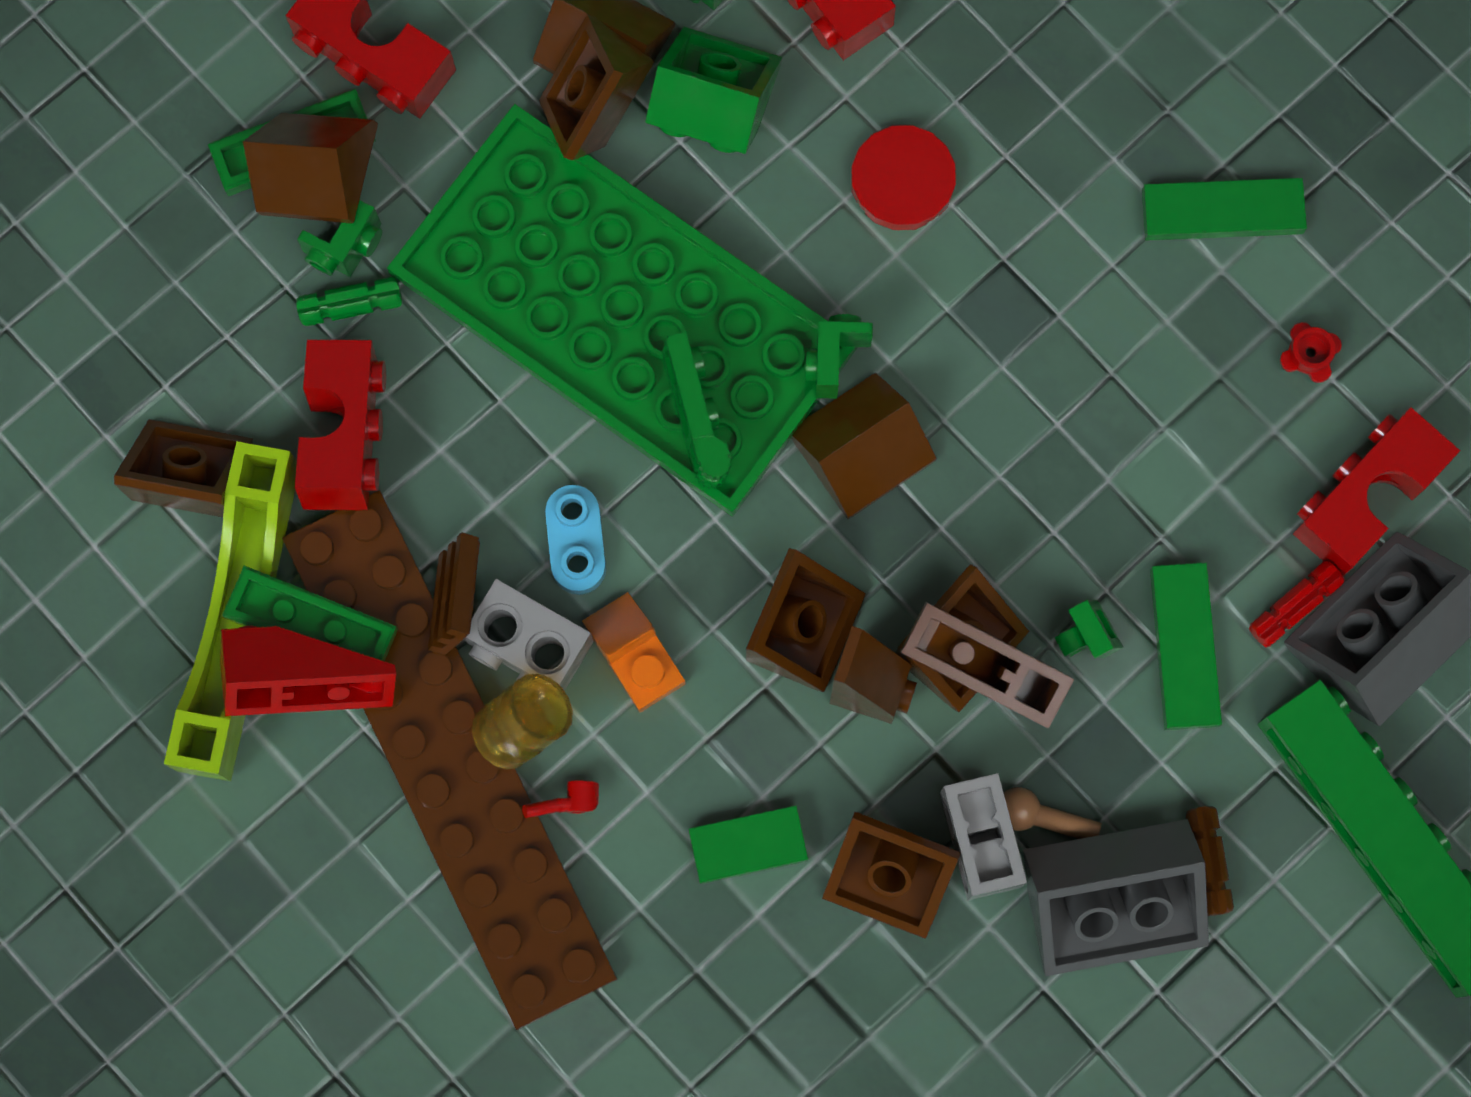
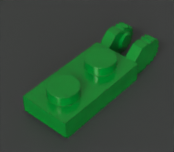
M686 331L668 335L665 339L662 357L694 472H697L695 478H698V483H701L703 487L706 486L708 489L713 487L716 489L717 486L721 487L722 482L726 481L725 477L729 474V469H731L732 465L730 464L731 459L728 458L730 452L727 443L714 436L713 430H717L720 427L715 402L712 397L704 399L699 379L706 377L702 353L698 346L690 347Z

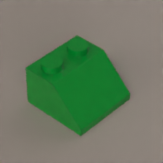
M683 27L657 67L645 123L659 127L662 132L670 136H689L708 142L711 147L721 152H740L746 154L760 127L783 57Z

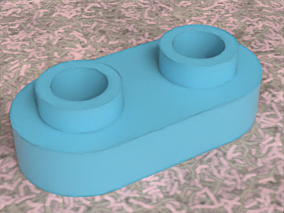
M579 485L563 486L549 497L545 509L551 571L556 583L566 592L577 595L587 594L595 590L602 583L606 574L600 508L596 497L588 489ZM570 503H577L582 507L581 515L573 520L565 518L562 515L564 507ZM578 555L585 557L588 560V565L584 571L575 573L568 569V562L572 557Z

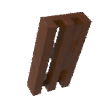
M461 532L457 536V542L452 541L448 545V550H443L439 554L428 643L429 651L446 655L470 634L480 547L479 537Z

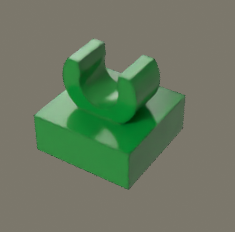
M1087 599L1069 609L1068 611L1076 626L1055 637L1064 657L1069 655L1072 657L1089 648L1094 659L1106 658L1124 648L1098 600Z

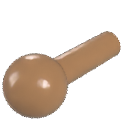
M1014 787L1004 792L1014 831H1024L1032 826H1038L1077 839L1099 836L1102 823L1041 805L1037 796L1029 789Z

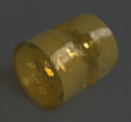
M526 674L478 711L473 719L472 726L475 745L482 756L494 766L504 769L519 768L567 733L572 724L573 715L570 699L563 688L551 678L541 674Z

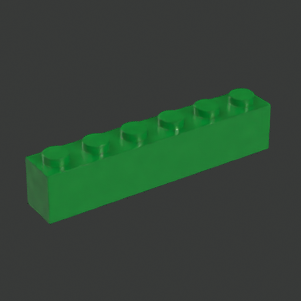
M1319 680L1257 725L1456 998L1471 996V872L1467 869L1462 871L1448 854L1452 848L1447 837L1434 823L1427 825L1414 808L1418 801L1411 788L1400 777L1393 779L1381 763V760L1384 759V754L1378 743L1369 733L1364 731L1360 734L1347 715L1351 713V710L1345 698L1333 686L1326 688L1323 682Z

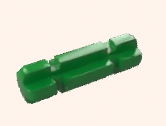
M388 277L374 280L375 285L368 286L367 282L325 290L324 296H318L317 292L300 295L296 299L299 320L304 326L324 323V318L331 317V320L335 321L374 313V307H381V311L398 308L402 305L399 283L396 278Z

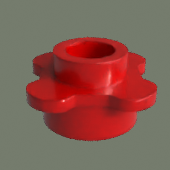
M1305 322L1295 324L1290 330L1292 338L1290 346L1280 356L1282 368L1287 372L1297 370L1307 374L1315 383L1325 382L1332 374L1330 363L1335 354L1341 350L1340 338L1334 333H1328L1322 328L1311 327ZM1306 349H1314L1315 356H1307Z

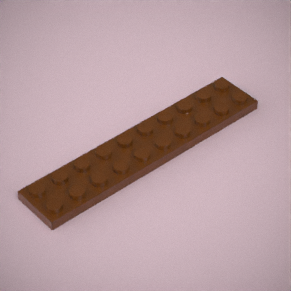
M379 490L369 495L368 510H338L282 538L307 591L398 628L385 659V662L394 664L396 667L393 707L363 709L516 1030L617 981L616 974L539 816L525 818L523 815L522 806L530 804L532 801L457 647L453 648L446 655L428 650L434 600L381 491Z

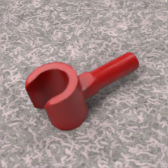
M568 781L567 798H555L525 804L522 806L523 815L525 818H531L556 812L581 814L593 811L598 806L599 783L594 781Z

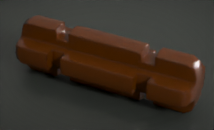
M1213 806L1192 808L1187 811L1186 819H1188L1205 861L1208 916L1228 914L1233 911L1234 904L1231 889H1226L1225 882L1229 881L1222 836H1217L1216 830L1220 828L1217 809Z

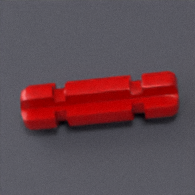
M1324 561L1308 575L1309 580L1304 578L1270 607V613L1265 611L1249 626L1253 637L1264 647H1270L1285 634V628L1290 630L1324 601L1323 596H1330L1345 581L1336 566L1329 561Z

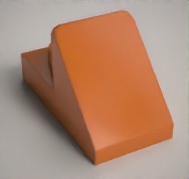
M628 592L582 620V623L587 631L591 633L594 642L640 713L686 684L685 679L656 636L655 628Z

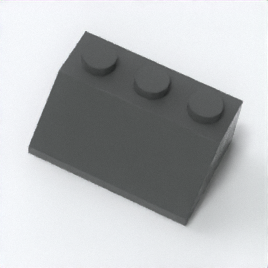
M1396 532L1284 641V644L1327 688L1330 686L1336 688L1345 698L1350 709L1380 727L1471 637V571Z
M1188 819L1023 849L1027 891L1045 976L1209 946L1205 861Z

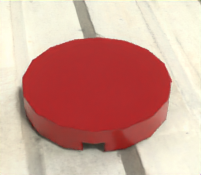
M913 125L890 126L873 133L859 147L851 167V188L856 202L858 201L860 207L865 211V215L874 223L892 230H916L927 225L929 221L934 220L938 215L940 216L948 208L956 186L955 162L948 147L932 132Z

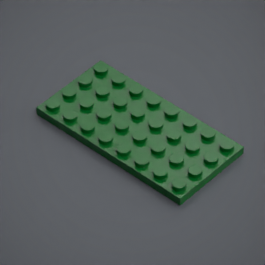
M516 104L511 107L387 267L391 276L732 517L789 442L793 433L820 400V398H816V381H805L806 348L817 349L818 321H827L826 319L587 154L576 160L564 158L551 128ZM686 331L690 347L698 346L702 353L706 377L699 379L704 399L712 397L715 402L720 427L717 430H713L714 436L727 443L730 452L728 458L731 459L730 464L732 465L731 469H729V474L725 477L726 481L722 482L721 487L717 486L716 489L713 487L710 489L706 486L703 487L701 483H698V478H695L697 472H694L662 357V350L668 335ZM840 347L839 373L858 347Z

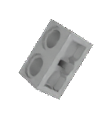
M495 579L472 617L470 634L464 638L467 644L472 646L469 652L472 658L497 671L501 663L519 673L516 679L519 685L542 698L545 697L548 690L559 697L562 696L594 642L589 631L498 579ZM501 617L515 620L517 629L511 639L505 642H495L488 637V629L494 620ZM546 644H556L564 650L562 662L553 669L539 668L535 664V655L539 648Z
M999 773L944 786L939 794L953 848L961 852L957 863L967 901L1023 887L1027 880Z

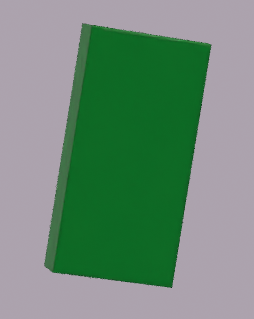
M797 805L688 829L700 884L808 861Z

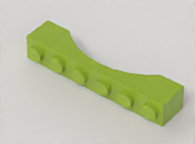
M236 441L224 496L220 551L210 607L191 674L175 711L164 765L177 772L231 782L246 715L225 716L220 666L221 629L240 628L243 625L225 619L222 614L244 565L274 578L277 576L284 544L282 538L286 535L295 494L297 460L291 451Z

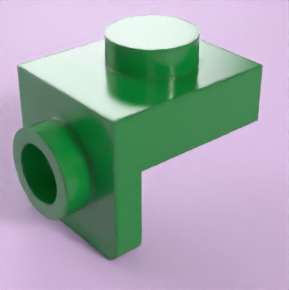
M359 200L354 224L341 223L330 243L304 230L301 231L297 241L306 254L304 260L309 265L330 276L337 270L351 278L363 255L370 257L377 248L382 236L381 221L374 207Z
M837 314L830 316L829 321H818L817 349L806 348L805 381H816V398L837 399L840 347H871L873 323L861 322V317L851 314Z

